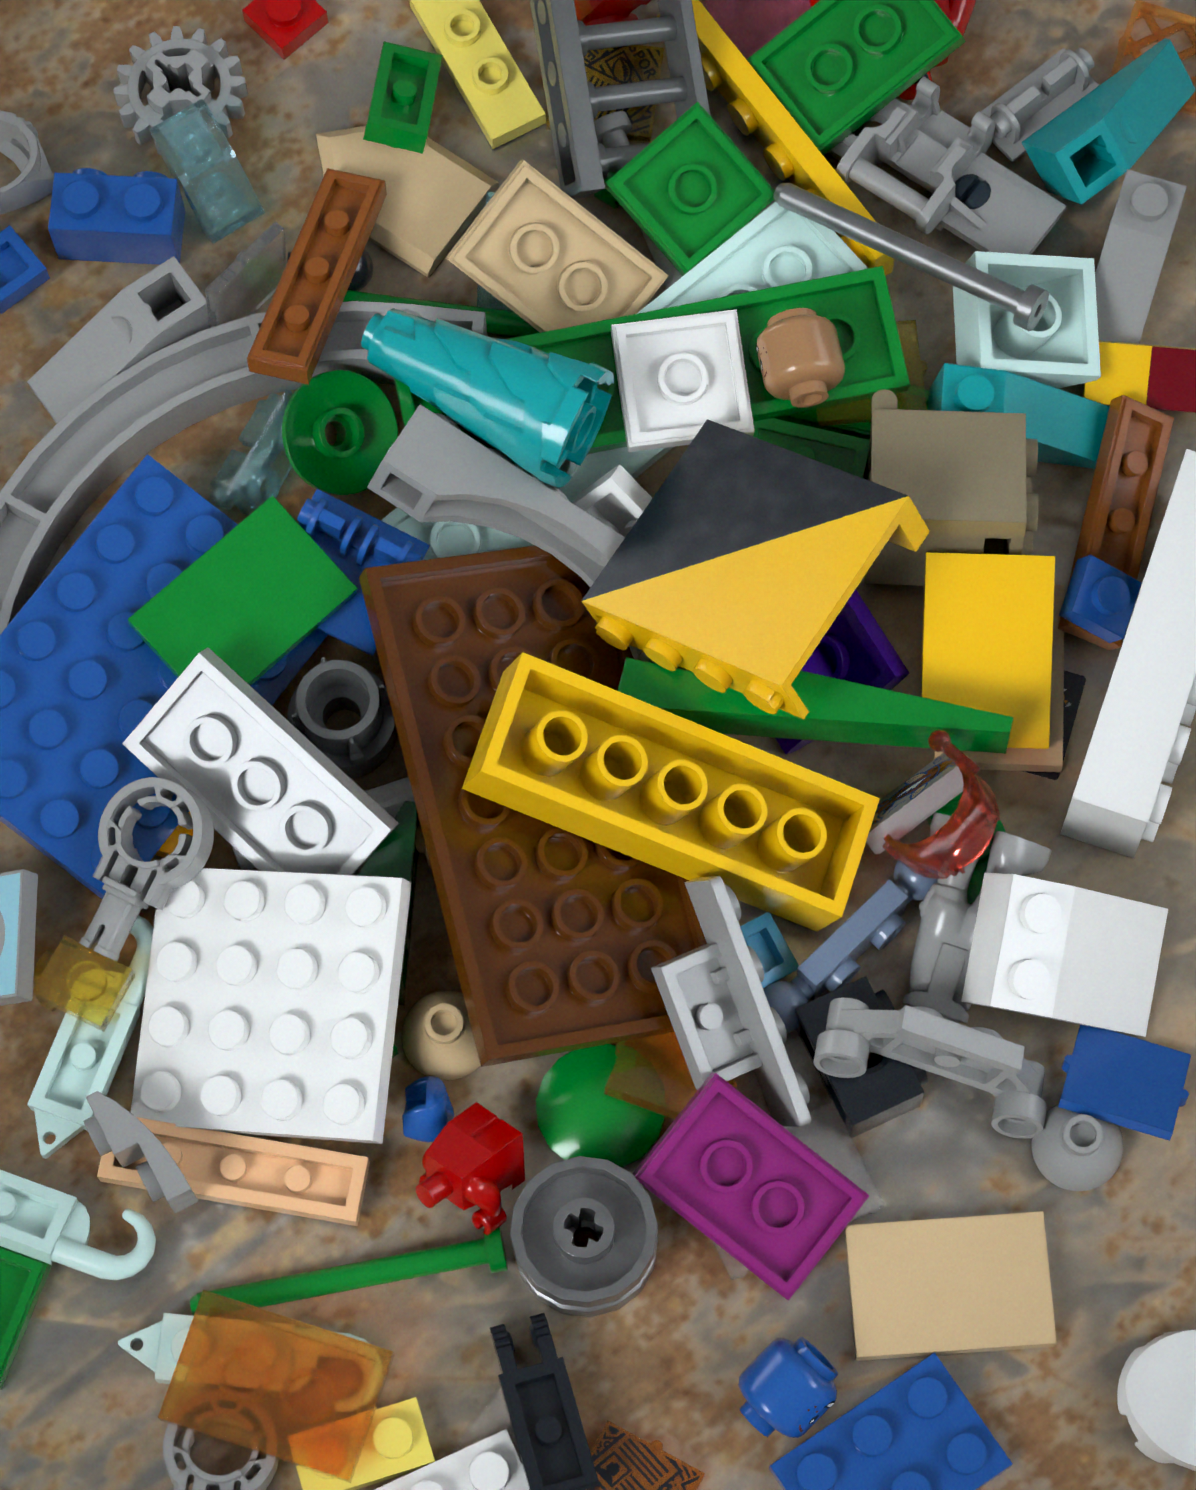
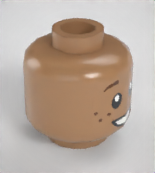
M795 308L774 315L768 320L767 327L757 338L756 350L766 390L775 398L791 400V404L794 407L805 408L824 402L829 397L828 391L835 388L844 377L845 365L837 330L830 320L818 316L812 309Z

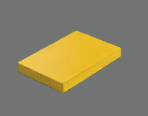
M925 553L921 697L1013 717L1007 748L1049 749L1055 556Z

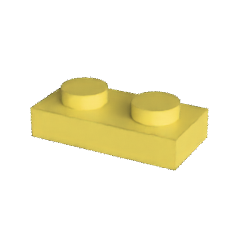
M416 1397L288 1437L302 1490H357L411 1473L435 1462Z

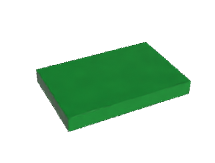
M820 0L750 56L747 61L824 156L966 41L934 0Z
M272 495L129 617L128 624L177 678L199 652L209 647L251 686L357 594L358 588Z

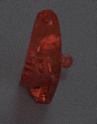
M940 729L930 734L928 743L932 750L943 752L949 757L962 773L963 793L958 807L947 823L932 836L917 843L905 844L887 834L883 838L886 842L882 845L891 856L899 860L912 872L931 879H946L949 875L957 876L958 872L961 874L965 873L964 867L979 858L989 845L996 824L1000 820L999 807L990 786L977 774L981 768L951 743V738L946 731Z

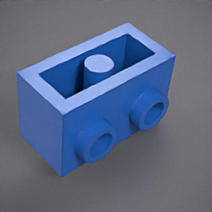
M80 168L74 170L73 173L54 172L48 230L58 259L161 265L175 256L180 263L185 207L177 179L168 178L161 173L152 171L138 172L133 176L107 175L103 171L92 168Z

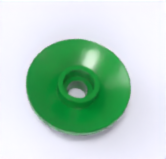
M346 370L323 372L313 376L309 385L301 384L290 398L283 416L282 439L291 466L308 485L332 495H350L368 489L367 486L380 463L398 438L396 416L390 401L383 391L365 376ZM328 423L332 424L337 431V439L333 445L327 442L325 436V427Z

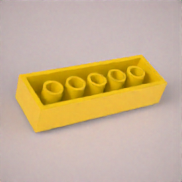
M524 652L503 671L462 787L466 791L687 880L697 877L720 876L724 884L733 890L739 901L816 932L843 916L880 800L878 797Z

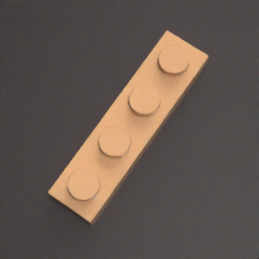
M136 1117L166 1148L198 1199L358 1226L370 1165L368 1157L214 1130L176 1127L174 1123ZM111 1151L101 1156L97 1177L100 1182L146 1189L136 1166L147 1160L143 1157L122 1168Z

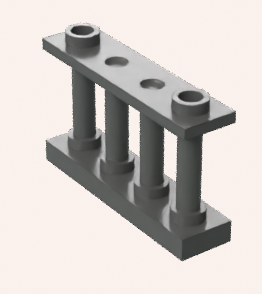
M529 0L560 188L572 199L586 198L605 189L604 179H606L608 173L618 172L651 143L605 148L602 143H597L594 118H596L598 112L674 102L678 119L698 101L710 115L692 0H658L660 17L587 26L581 20H577L574 0ZM655 42L665 43L670 78L595 87L590 81L587 82L583 58L587 55V51Z

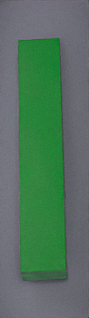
M626 657L618 691L719 733L731 735L1006 754L1013 717L805 671H800L791 684L809 711L805 719L780 709L776 714L766 713L748 701L743 693L729 687L725 693L715 691L702 683L691 671L678 668L676 671H669L655 663Z

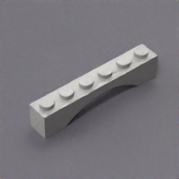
M422 405L418 406L383 458L367 486L368 489L419 522L452 521L480 525L520 537L552 554L578 574L590 588L625 539L618 528L609 521L595 518L568 501L565 494L558 488L534 479L516 467L512 460L503 452L485 447L462 432L452 419L439 413H433ZM629 645L634 659L655 663L647 657L643 650ZM678 666V669L687 670L685 668Z

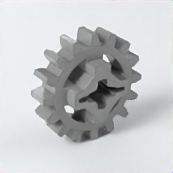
M173 26L171 40L162 41L156 32L150 33L151 48L145 51L140 47L132 45L129 51L134 65H118L117 68L120 83L123 85L114 87V95L117 105L122 107L119 110L122 124L125 128L134 127L135 139L140 145L154 138L157 154L162 156L169 150L171 144L179 146L183 158L189 157L191 144L197 142L207 152L212 151L213 143L211 136L217 132L223 137L230 138L233 132L228 118L243 119L245 115L241 98L248 96L245 77H241L243 72L238 56L228 57L226 41L222 38L208 46L205 30L201 28L196 30L191 39L183 38L180 26ZM218 77L221 87L219 96L215 101L211 96V92L215 88L214 80ZM148 83L152 91L147 95L148 104L144 107L142 104V92L145 84Z

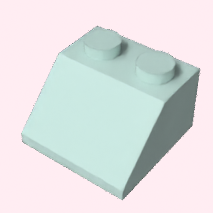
M975 251L965 264L1024 291L1031 284L1047 290L1049 292V299L1038 324L1033 330L1027 331L1014 325L1013 313L953 286L957 365L1004 370L1058 389L1096 381L1101 377L1094 258Z

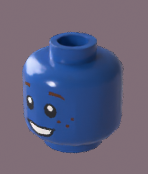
M800 1336L795 1342L784 1338H776L739 1376L738 1385L742 1395L747 1400L740 1407V1411L766 1437H769L777 1430L785 1436L799 1438L835 1403L837 1389L833 1380L838 1376V1372L831 1362L805 1338Z

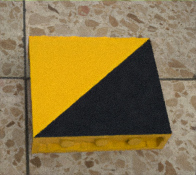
M707 419L581 602L597 622L595 629H597L596 633L610 645L621 650H626L629 645L643 650L648 658L669 671H676L678 666L692 671L702 683L715 691L725 693L729 687L741 692L748 701L766 713L776 714L780 709L805 719L809 711L791 684L885 544L889 541L917 552L930 531L910 496Z

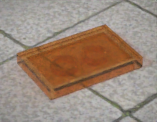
M203 1290L158 1418L160 1421L351 1483L394 1358V1352Z

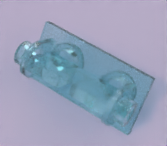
M285 390L282 396L270 393L267 400L258 401L254 413L238 438L244 446L250 447L251 450L248 454L232 449L218 474L210 482V486L214 490L209 498L216 505L231 510L235 504L247 517L272 495L277 498L280 487L292 468L282 439L283 416L287 404L293 395L291 391Z

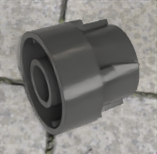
M322 657L321 663L312 668L303 677L290 699L287 720L351 779L366 775L378 768L388 758L395 746L398 733L386 685L373 672L356 663L346 660L327 661L325 657ZM340 710H350L360 716L359 723L348 729L329 730L326 727L329 717Z

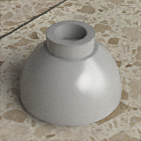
M1059 1104L1046 1112L1044 1130L1032 1138V1154L1038 1169L1051 1183L1066 1190L1087 1191L1103 1185L1116 1173L1123 1157L1124 1144L1119 1125L1059 1108Z

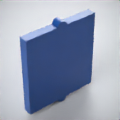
M1080 1025L1072 1055L1065 1056L1062 1070L1067 1075L1058 1107L1170 1141L1178 1109L1186 1104L1189 1096L1188 1091L1183 1088L1191 1054L1111 1030Z

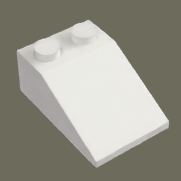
M984 873L961 1002L1146 1037L1168 909L1084 888L1016 874Z

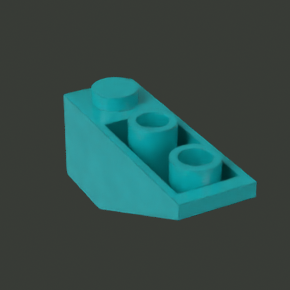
M1164 38L1021 143L1049 193L1083 204L1123 175L1127 169L1130 170L1196 89L1171 40Z

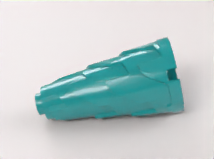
M395 308L388 310L385 316L376 313L366 326L361 341V347L368 350L367 360L370 364L410 387L411 393L444 412L470 434L506 454L516 464L532 473L540 481L556 488L564 487L573 477L559 469L565 460L579 466L583 463L599 432L612 394L598 389L597 386L598 384H606L608 386L611 383L614 384L613 373L594 362L585 363L553 352L547 353L517 341L491 338L438 318L434 322Z

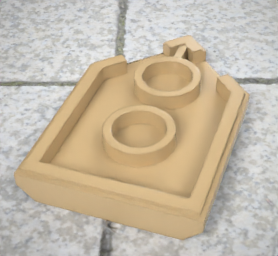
M366 126L316 134L323 177L327 168L385 180L387 195L368 240L427 278L431 276L499 187L498 181L428 137L423 154L363 140Z

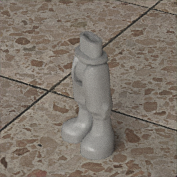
M934 813L930 825V836L941 848L940 871L937 883L930 887L924 900L919 904L921 922L910 969V993L904 996L902 1003L910 1005L909 1007H928L938 1011L944 1019L958 1024L959 1021L967 1023L969 1015L966 1011H969L972 1004L961 1002L981 895L980 891L976 900L969 904L967 902V889L986 844L990 829L971 821ZM996 831L990 849L986 873L1026 876L1042 872L1049 861L1052 850L1021 837Z

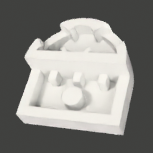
M1196 1330L1165 1332L1148 1342L1145 1346L1136 1348L1125 1362L1118 1383V1410L1120 1414L1127 1416L1130 1427L1138 1439L1135 1442V1446L1142 1453L1156 1462L1175 1463L1196 1471Z

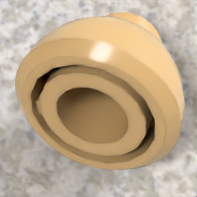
M453 990L436 991L425 995L410 1008L403 1023L401 1038L404 1053L415 1069L426 1076H435L441 1080H455L469 1075L481 1065L463 993Z

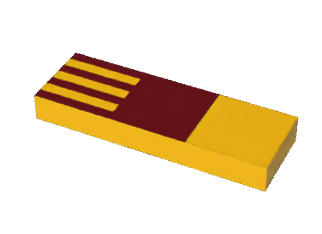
M1099 340L1101 377L1096 381L1084 383V398L1104 405H1110L1112 399L1125 395L1153 409L1196 413V348Z

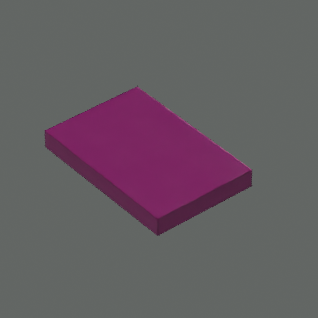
M713 1071L632 1173L640 1184L788 1301L869 1198L866 1192Z

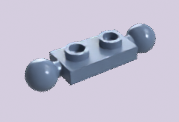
M914 849L903 854L894 868V882L889 879L797 968V975L790 982L777 981L763 989L769 1006L774 1008L780 1015L785 1025L786 1033L799 1028L795 1008L808 1003L810 998L812 1000L817 999L826 989L832 992L847 985L861 968L855 961L867 949L874 945L878 950H882L902 931L906 922L901 917L905 913L906 905L912 899L924 900L930 887L937 883L941 860L935 853L925 849Z

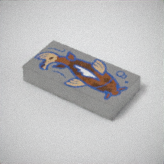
M946 750L879 801L866 841L875 855L882 853L977 781L976 778L979 776L967 759L958 750Z

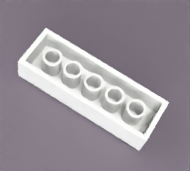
M1186 449L1060 833L1061 835L1134 858L1141 839L1152 843L1154 841L1173 788L1161 784V781L1172 784L1191 732V728L1182 726L1180 723L1190 726L1196 711V452Z

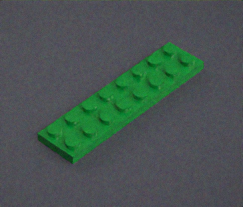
M883 266L505 339L517 341L547 353L553 352L585 363L594 362L613 373L614 384L611 383L609 386L598 384L597 386L598 389L610 393L612 396L604 420L588 454L627 447L611 337V325L737 309L753 422L871 399L875 392L882 389L890 390L896 394L906 392L910 387ZM795 308L812 309L818 316L825 317L834 324L845 365L842 381L835 388L828 391L829 397L827 400L818 405L805 408L794 407L791 404V400L775 398L766 390L756 350L757 338L767 327L768 320L780 312ZM394 378L404 427L419 405L424 406L433 413L447 416L429 402L411 393L410 387ZM458 425L462 432L487 448L496 449ZM512 460L516 467L522 468Z

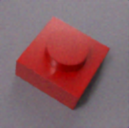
M253 0L242 9L244 21L284 60L329 23L327 11L315 0Z

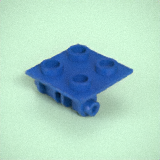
M316 489L312 499L308 498L304 503L297 518L298 524L358 588L357 594L317 629L373 656L376 651V645L359 576L368 567L421 561L424 559L430 545Z

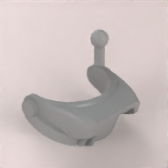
M0 111V152L11 159L21 171V174L14 181L0 188L1 215L31 205L50 195L53 190L54 174L39 142L38 132L32 123L25 121L22 117H17L14 113Z

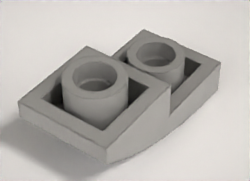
M99 1091L86 1096L94 1116L83 1122L100 1156L112 1151L122 1168L145 1157L147 1161L136 1166V1169L152 1201L155 1202L165 1197L174 1213L199 1202L169 1152L138 1118Z

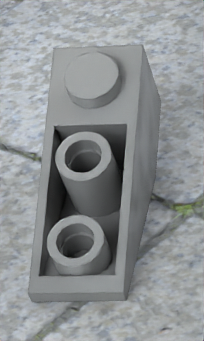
M175 256L123 288L27 381L29 387L57 424L69 411L104 383L145 357L199 331L215 327L209 303Z

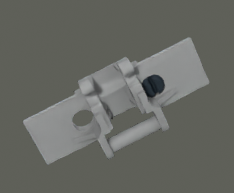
M922 77L916 86L917 93L910 106L895 98L868 120L882 123V125L874 128L865 127L858 136L854 134V131L828 152L829 155L840 161L836 172L846 184L851 181L856 182L916 221L915 228L922 233L929 234L934 228L940 231L945 228L982 252L1032 255L1067 209V206L985 155L992 143L995 120L978 111L971 121V128L940 109L938 102L940 86L926 77ZM886 163L905 175L910 181L932 192L933 195L930 199H927L875 166V164Z

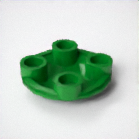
M611 1044L573 1050L560 1057L544 1075L536 1098L538 1128L549 1148L563 1160L578 1156L609 1160L624 1168L647 1153L659 1138L666 1118L663 1087L652 1067L633 1051Z

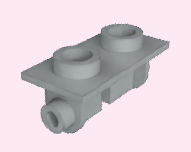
M1082 47L1075 51L1062 48L981 111L995 120L992 142L1012 163L1026 153L1021 143L1023 140L1099 86L1089 74V70L1094 67L1091 55Z

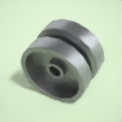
M578 1156L552 1163L528 1181L514 1205L510 1236L520 1277L537 1300L561 1314L591 1318L617 1311L641 1293L655 1267L658 1224L649 1194L632 1173L609 1160ZM588 1230L597 1236L598 1242L589 1238L587 1247H577L574 1245V1236L580 1231Z

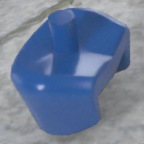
M426 1076L415 1080L405 1088L406 1104L404 1114L402 1115L404 1136L417 1141L433 1142L445 1125L454 1118V1109L443 1081L435 1076Z

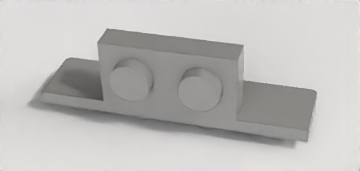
M720 876L697 877L684 882L707 944L651 967L696 1090L702 1086L712 1071L725 1081H729L754 1070L771 1117L785 1127H801L810 1123L811 1116L806 1105L810 1100L808 1087L802 1075L795 1068H792L784 1046L787 1040L786 1028L778 1012L769 1006L761 984L764 980L763 966L756 952L750 946H747L738 922L741 919V908L735 893L728 885L724 884Z

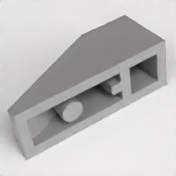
M1127 169L1095 272L1099 340L1140 343L1187 186Z

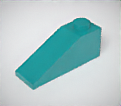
M944 363L929 389L928 410L1026 413V439H1037V462L1093 469L1096 467L1110 407L1008 371Z

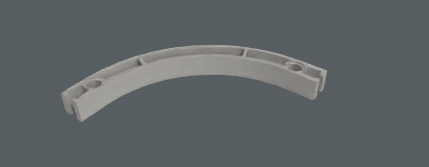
M342 302L312 377L327 371L346 370L361 374L374 383L395 384L392 376L369 363L367 360L368 350L361 347L366 326L376 313L385 316L388 310L395 308L434 322L438 318L488 336L485 312L404 303ZM266 312L252 314L199 331L150 354L108 380L69 411L28 453L0 491V634L37 590L58 548L78 520L118 476L149 451L187 427L230 407L270 394L295 390L302 384L249 372L247 357Z

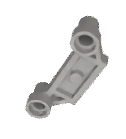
M836 998L830 1002L826 1030L818 1035L813 1061L814 1066L821 1072L839 1078L859 1077L866 1072L869 1052H874L992 1093L995 1096L992 1127L1003 1135L1027 1139L1034 1138L1035 1135L1044 1130L1047 1104L1042 1099L1045 1068L1040 1063L1023 1057L1024 1046L1002 1039L1001 1035L992 1029L984 1027L970 1028L944 1019L938 1011L928 1007H909L905 1005L900 1010H869L865 1003L853 998Z

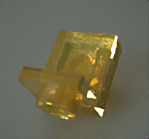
M64 935L56 950L47 949L38 961L33 976V983L36 984L33 994L41 1006L51 1011L57 1008L105 1032L136 975L131 968L103 956Z

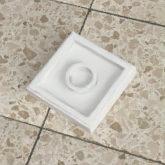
M737 309L611 325V337L628 452L690 445L707 419L750 436L754 435Z

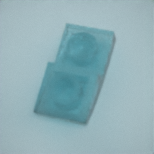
M203 99L198 100L149 129L171 176L177 179L178 184L182 187L203 233L213 244L265 213L238 158Z

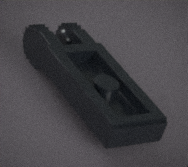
M545 1313L530 1316L531 1324L529 1326L533 1345L538 1349L542 1363L517 1369L514 1358V1344L511 1334L506 1330L505 1325L501 1324L490 1327L495 1353L502 1373L498 1375L499 1383L529 1490H600L563 1357L558 1358Z

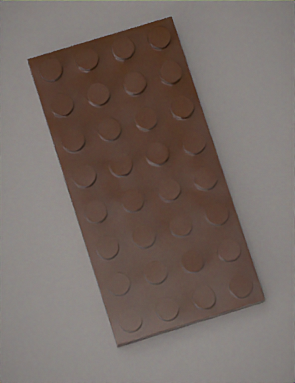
M535 545L365 568L359 576V581L481 1067L674 1032L651 967L707 944L684 883L689 880L462 789L503 671L522 652L618 691L626 657L632 659L634 657L629 646L626 650L618 649L607 643L596 633L597 629H595L597 622L581 602L590 587L578 574L560 560Z

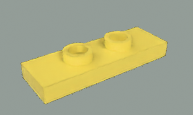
M409 0L413 13L437 54L443 55L442 63L492 149L546 124V114L479 0Z

